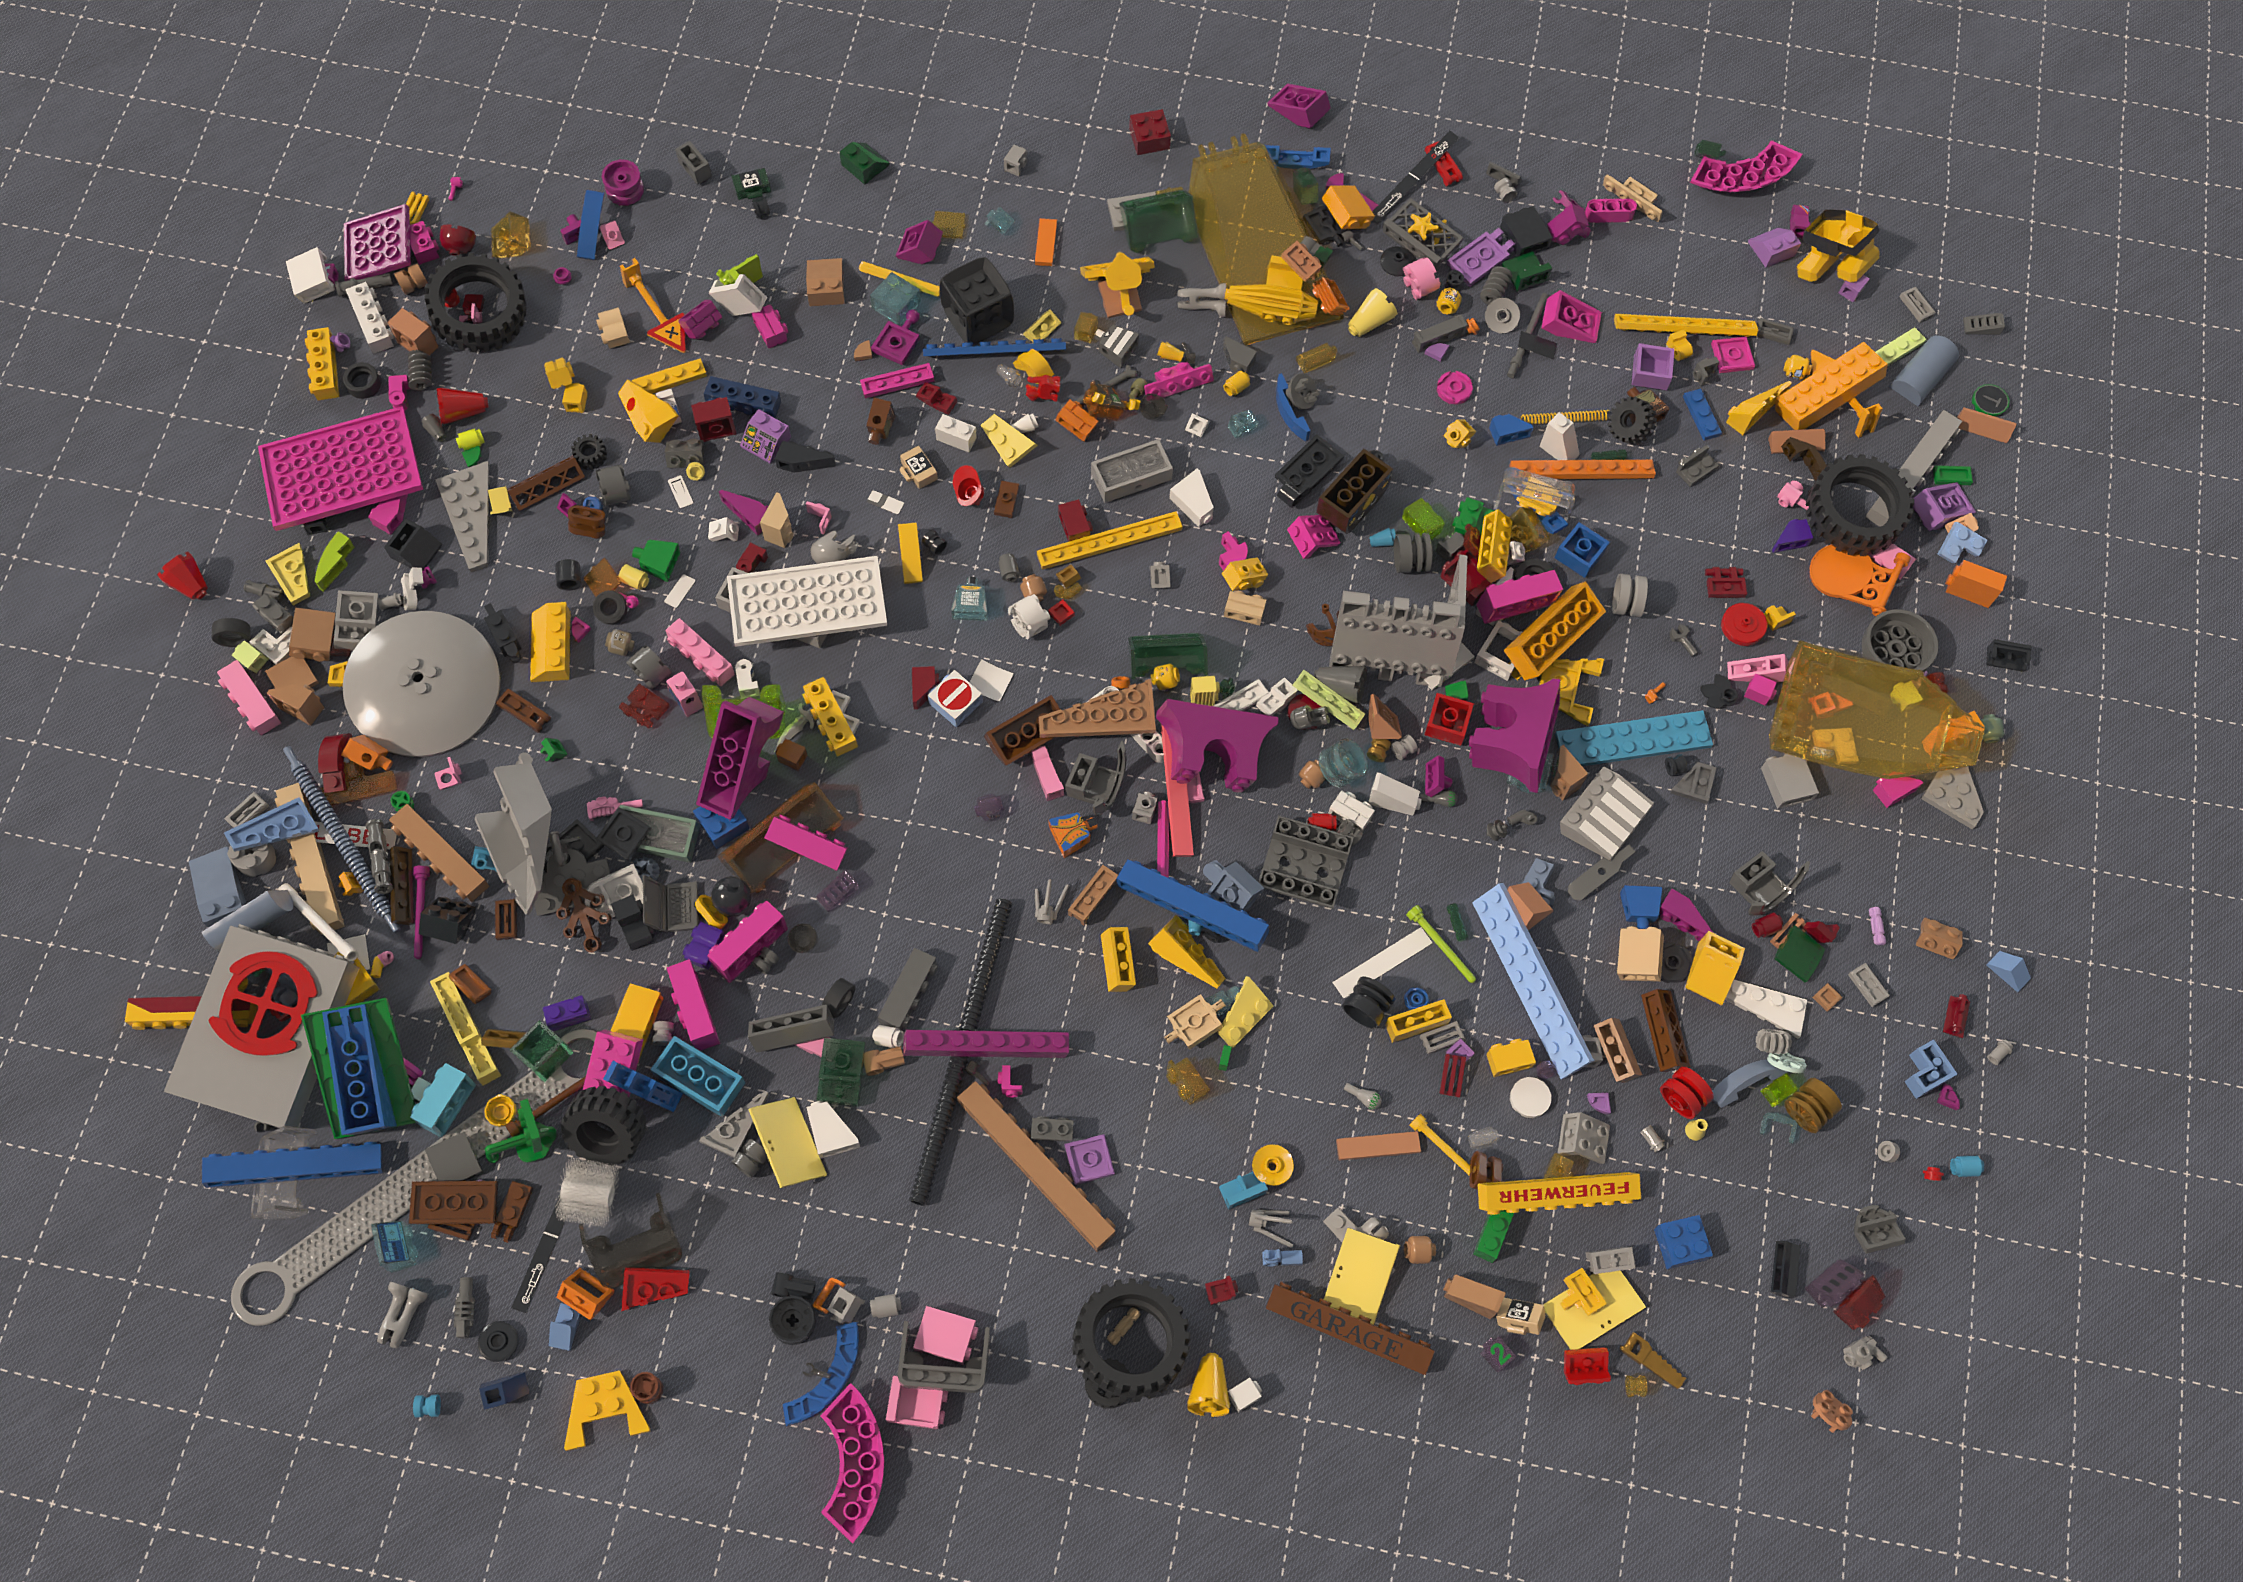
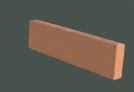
M1418 1131L1336 1140L1339 1161L1421 1152Z

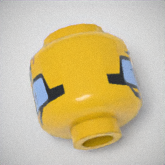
M1792 355L1786 359L1783 371L1786 372L1787 377L1802 380L1805 375L1809 376L1812 365H1809L1808 358Z

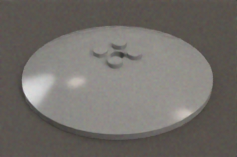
M416 611L401 614L373 628L353 650L343 678L345 706L356 728L362 735L386 748L388 752L406 757L435 756L465 744L487 723L495 709L500 692L498 661L484 636L466 621L450 614L435 611ZM417 674L423 675V680L420 682H414L413 678Z

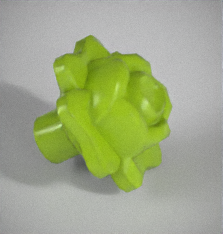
M718 270L716 273L724 285L730 284L728 275L730 270L725 272Z

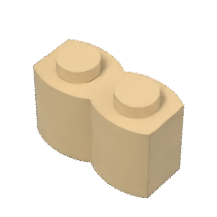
M619 307L598 313L599 319L596 321L599 330L603 329L604 333L601 334L603 343L608 344L609 349L630 343Z

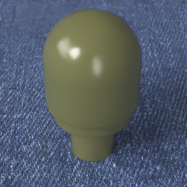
M1138 378L1134 381L1130 388V399H1136L1137 396L1143 395L1145 392L1144 386L1147 385L1145 379Z

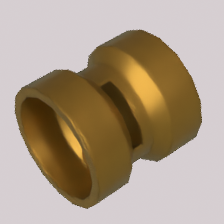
M1372 739V747L1368 749L1367 757L1376 762H1384L1387 756L1386 751L1389 750L1391 742L1387 739Z

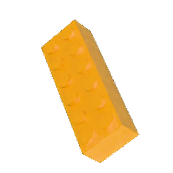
M1862 342L1776 398L1775 411L1794 430H1804L1885 378L1887 363L1865 342Z
M1586 581L1573 585L1508 645L1504 652L1524 680L1538 677L1588 630L1606 610Z

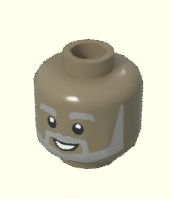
M615 629L612 633H608L605 646L608 647L610 653L626 656L628 651H633L635 641L632 640L631 633Z

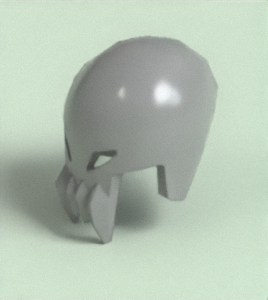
M835 530L824 535L812 544L810 549L812 559L817 564L845 560L858 547V543L855 544V541H853L855 535H852L841 544L834 541L838 536Z

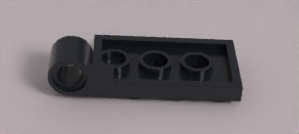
M1316 434L1275 474V478L1283 484L1277 497L1290 508L1295 507L1344 459V455ZM1320 455L1323 460L1317 461L1314 459V456ZM1309 467L1311 471L1304 472L1302 468Z

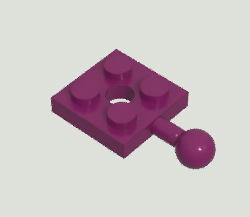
M914 309L909 310L906 313V321L902 327L888 321L871 346V351L903 366L920 339L919 334L909 330L911 325L917 323L920 319L918 311ZM899 341L900 344L894 346L891 345V342Z

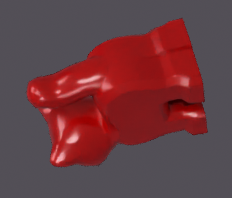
M1042 375L1037 377L1029 376L1027 378V381L1030 383H1039V387L1026 385V396L1031 401L1041 398L1052 399L1054 402H1057V392L1059 393L1060 390L1059 376Z

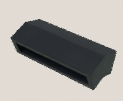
M1776 1241L1771 1293L1790 1299L1796 1297L1801 1245L1788 1241Z

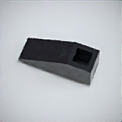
M782 441L775 457L777 468L793 473L836 466L835 457L827 451L821 452L809 446H800L791 441Z

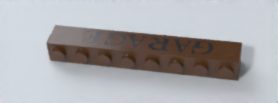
M1280 1281L1279 1285L1274 1284L1266 1309L1426 1375L1435 1352L1434 1349L1430 1348L1432 1344L1420 1339L1418 1343L1410 1340L1411 1335L1399 1331V1334L1390 1331L1391 1327L1382 1323L1376 1326L1370 1323L1372 1319L1363 1315H1359L1358 1318L1350 1315L1351 1310L1341 1306L1339 1309L1331 1307L1332 1303L1320 1298L1319 1301L1311 1298L1312 1294L1300 1290L1299 1293L1292 1291V1286Z

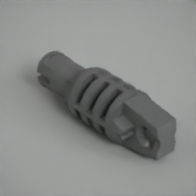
M471 1277L460 1278L459 1297L455 1300L454 1327H456V1337L460 1339L469 1338L470 1327L474 1324L475 1299L472 1297L474 1278Z

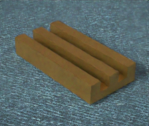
M488 1029L481 1039V1045L522 1049L526 1043L525 1041L528 1040V1033Z

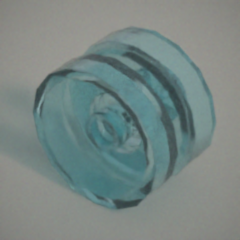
M1344 738L1323 750L1319 755L1320 769L1328 782L1335 787H1345L1364 776L1368 770V763L1364 752L1351 739Z

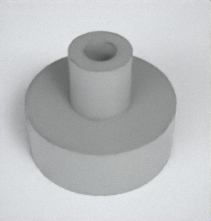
M1883 1141L1878 1147L1877 1154L1881 1160L1892 1163L1898 1159L1900 1149L1896 1143Z

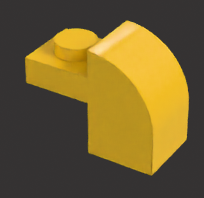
M1034 349L1020 354L1017 360L1013 362L1016 369L1026 371L1027 375L1031 377L1042 375L1052 377L1054 375L1046 359Z

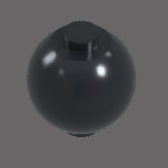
M733 876L719 880L714 885L711 893L713 906L726 917L743 913L749 907L752 897L748 884L741 878Z

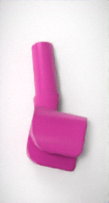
M461 177L451 178L450 201H453L456 188L463 187Z

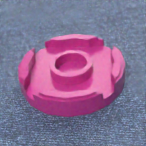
M1446 372L1438 380V395L1449 404H1462L1472 394V381L1462 372Z

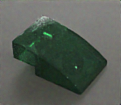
M824 1038L818 1077L817 1101L834 1105L859 1107L865 1042Z

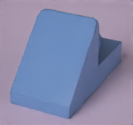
M560 1303L556 1320L550 1323L549 1347L570 1351L581 1314L566 1304Z

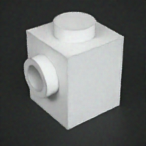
M1248 1378L1229 1390L1228 1396L1239 1413L1261 1398L1260 1393L1262 1390L1256 1380L1252 1382L1251 1378Z

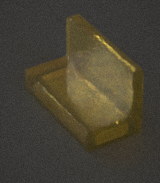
M1325 343L1296 356V362L1302 371L1307 373L1334 361L1337 348L1336 346L1330 347L1328 343Z

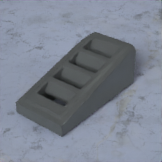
M2003 313L1963 318L1965 334L2000 335L2005 328Z

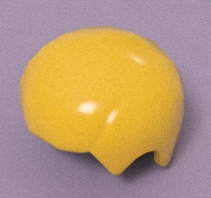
M502 1094L489 1099L484 1110L485 1118L488 1122L498 1127L505 1126L508 1122L513 1121L517 1114L515 1102L512 1098Z

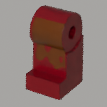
M750 542L737 562L736 569L747 573H754L760 561L765 563L769 558L767 551Z

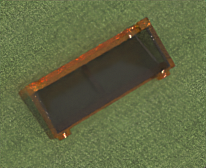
M815 782L807 783L717 856L734 877L741 878L748 884L751 893L756 892L757 894L766 887L764 884L766 880L798 855V853L765 839L775 816L784 815L790 818V822L798 825V822L808 826V830L816 833V830L825 833L830 829L833 832L841 826L840 821L844 818Z

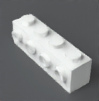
M364 282L345 289L373 354L394 347L391 339H394L390 328L386 329L388 323L385 316L380 315V312L383 310L379 302L374 300L377 296L373 287L369 288L367 283Z

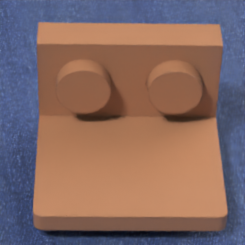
M1296 241L1281 254L1284 261L1304 282L1309 278L1313 280L1317 278L1321 269V263L1317 257L1312 256L1308 252V248L1303 243L1300 244Z

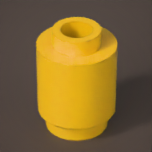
M1239 371L1226 380L1223 388L1229 396L1237 395L1250 386V377L1246 372Z

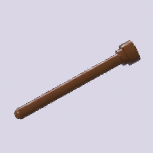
M586 1076L532 1111L534 1119H537L582 1089ZM520 1120L510 1121L505 1124L512 1137L520 1135V1132L523 1131Z

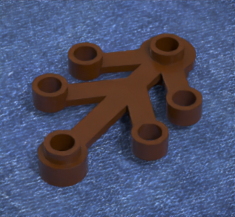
M569 878L563 883L562 891L565 896L560 908L556 911V916L561 920L570 916L568 908L571 901H573L575 907L567 927L563 930V934L566 938L575 937L577 934L576 926L580 919L587 937L583 943L584 949L590 953L600 950L602 942L599 937L595 936L588 916L598 920L603 925L610 923L612 916L609 912L602 913L583 904L581 897L590 900L595 906L602 905L605 898L601 893L594 894L583 889L578 879ZM572 884L575 886V891L571 889ZM596 896L600 898L599 903L595 900ZM562 910L565 911L564 917L561 915ZM603 915H605V916L607 917V921H606V922H605V921L603 920V918H602ZM569 928L572 930V935L568 933ZM593 940L596 941V947L592 945Z

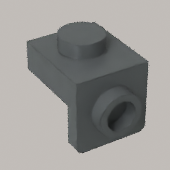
M1717 357L1705 358L1697 363L1693 376L1700 386L1705 385L1708 374L1715 372L1719 364Z

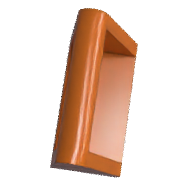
M579 1268L562 1282L556 1298L591 1320L611 1298L615 1290L582 1268ZM581 1278L604 1294L597 1298L575 1282Z

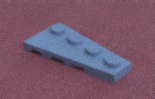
M298 797L224 832V835L233 851L236 852L319 832V829L301 798Z

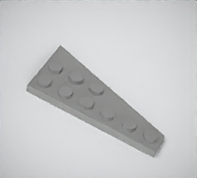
M489 461L435 479L470 572L489 566Z

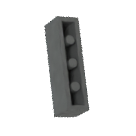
M916 948L913 949L878 1016L880 1024L899 1028L900 1031L908 1027L912 1011H916L920 1004L919 997L921 993L927 991L929 986L928 980L930 976L935 975L938 969L936 957Z
M826 1004L749 1022L748 1038L757 1053L833 1036L834 1018Z

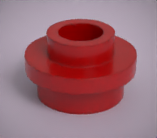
M1927 1167V1171L1923 1170L1922 1172L1924 1179L1942 1181V1176H1944V1173L1940 1172V1168Z

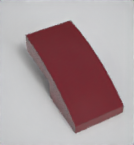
M926 382L916 394V397L925 404L948 415L958 402L955 396L941 392L940 387Z

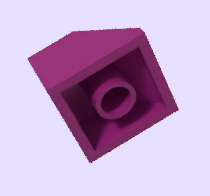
M929 220L907 228L896 257L918 264L932 261L935 258L936 249L941 243L943 232Z

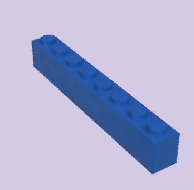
M1127 859L1116 878L1118 887L1256 952H1259L1269 933V925L1263 919H1255L1243 910L1233 909L1228 903L1218 902L1207 893L1201 894L1190 885L1184 886L1172 877L1167 878L1161 875L1155 869L1145 868L1138 861Z
M366 1142L364 1145L359 1146L347 1143L343 1144L342 1147L334 1148L332 1145L320 1146V1149L300 1147L295 1151L283 1148L267 1153L265 1150L254 1151L253 1154L234 1152L231 1153V1156L210 1154L209 1157L202 1158V1184L205 1188L383 1173L382 1147L377 1142Z

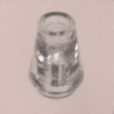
M1000 364L997 367L996 372L1010 387H1017L1021 384L1023 376L1020 371L1004 364Z

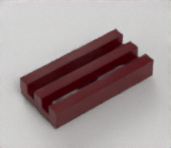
M1445 1054L1439 1094L1460 1097L1466 1057ZM1450 1058L1453 1059L1449 1088L1448 1091H1444ZM1457 1060H1461L1456 1092H1453Z

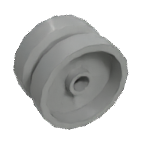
M1618 574L1613 591V614L1624 615L1628 610L1630 616H1642L1647 598V577L1635 576L1632 580L1629 574Z

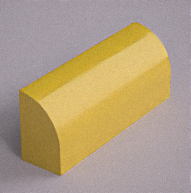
M630 983L611 1031L643 1039L640 1059L664 998L658 991Z

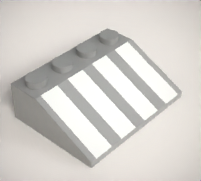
M1603 766L1560 821L1561 834L1611 861L1653 807L1654 802L1621 775Z

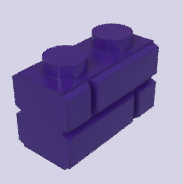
M583 995L542 1007L546 1024L551 1032L591 1020L588 1004Z

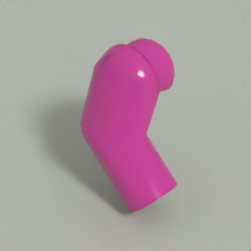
M620 593L626 599L627 607L634 608L638 606L639 600L636 596H627Z

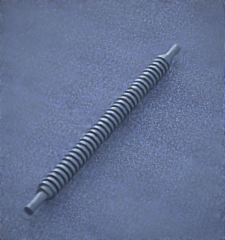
M290 746L285 747L283 751L291 762V772L332 840H334L360 886H362L361 888L372 903L375 911L379 916L386 919L394 933L401 930L400 926L397 923H391L390 902L385 894H377L374 891L376 883L372 877V872L356 846H354L355 844L344 829L341 821H339L307 765L298 760Z

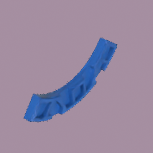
M858 1322L836 1326L837 1345L833 1362L825 1376L813 1390L796 1400L783 1404L786 1426L800 1423L816 1415L827 1407L844 1388L857 1358L859 1347Z

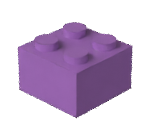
M1639 343L1634 354L1631 385L1667 390L1672 380L1674 349Z

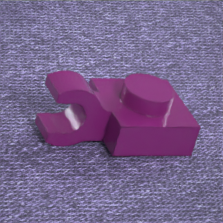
M1559 190V193L1562 195L1560 200L1555 197L1553 198L1555 203L1563 204L1565 209L1571 204L1579 206L1562 190Z

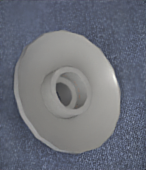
M1498 298L1487 306L1485 321L1492 331L1507 333L1518 325L1520 310L1513 300ZM1501 312L1506 313V318L1500 317Z

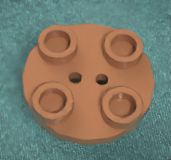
M1824 1390L1813 1398L1815 1409L1812 1411L1811 1417L1815 1419L1819 1415L1831 1426L1829 1431L1833 1433L1836 1429L1847 1430L1852 1425V1409L1847 1404H1842L1830 1391Z

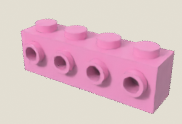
M680 618L665 630L668 636L667 641L673 647L676 646L685 658L692 660L697 669L703 670L712 682H716L722 687L735 675L732 665Z

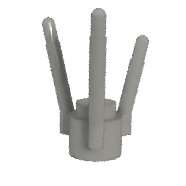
M1048 880L1045 903L1041 908L1039 890L1035 889V918H1037V922L1052 924L1053 920L1056 921L1058 911L1069 888L1068 884L1065 885L1054 911L1053 907L1049 906L1052 880Z
M1252 1209L1249 1226L1254 1227L1253 1231L1260 1232L1290 1248L1293 1247L1292 1243L1261 1228L1266 1227L1267 1221L1291 1224L1292 1220L1268 1216L1289 1215V1211Z

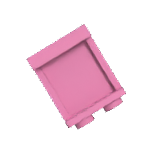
M926 1306L914 1343V1351L926 1352L964 1365L965 1360L969 1361L972 1348H969L971 1339L975 1340L978 1327H975L976 1321Z
M893 1376L886 1421L888 1423L939 1429V1424L944 1423L945 1411H942V1404L947 1402L948 1391L905 1388L899 1383L898 1376Z

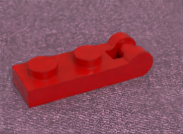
M1438 142L1425 146L1426 154H1428L1430 150ZM1446 151L1434 166L1443 178L1445 186H1449L1454 181L1459 182L1463 180V176Z

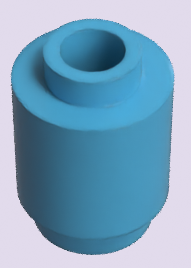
M1957 1156L1951 1159L1950 1169L1952 1174L1958 1177L1980 1176L1984 1171V1162L1978 1156Z

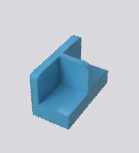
M1254 1172L1244 1176L1238 1175L1236 1179L1219 1186L1228 1210L1265 1195L1268 1190L1265 1182L1259 1181Z

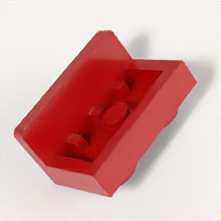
M1607 1348L1564 1350V1374L1568 1383L1581 1385L1583 1383L1601 1384L1603 1382H1610L1611 1376L1608 1372L1609 1352Z

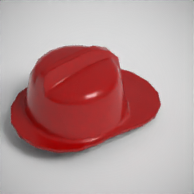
M961 466L956 470L952 480L957 500L962 506H978L984 496V488L978 473L972 466Z

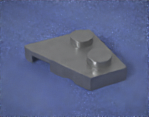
M1697 762L1672 788L1670 793L1707 804L1716 767Z

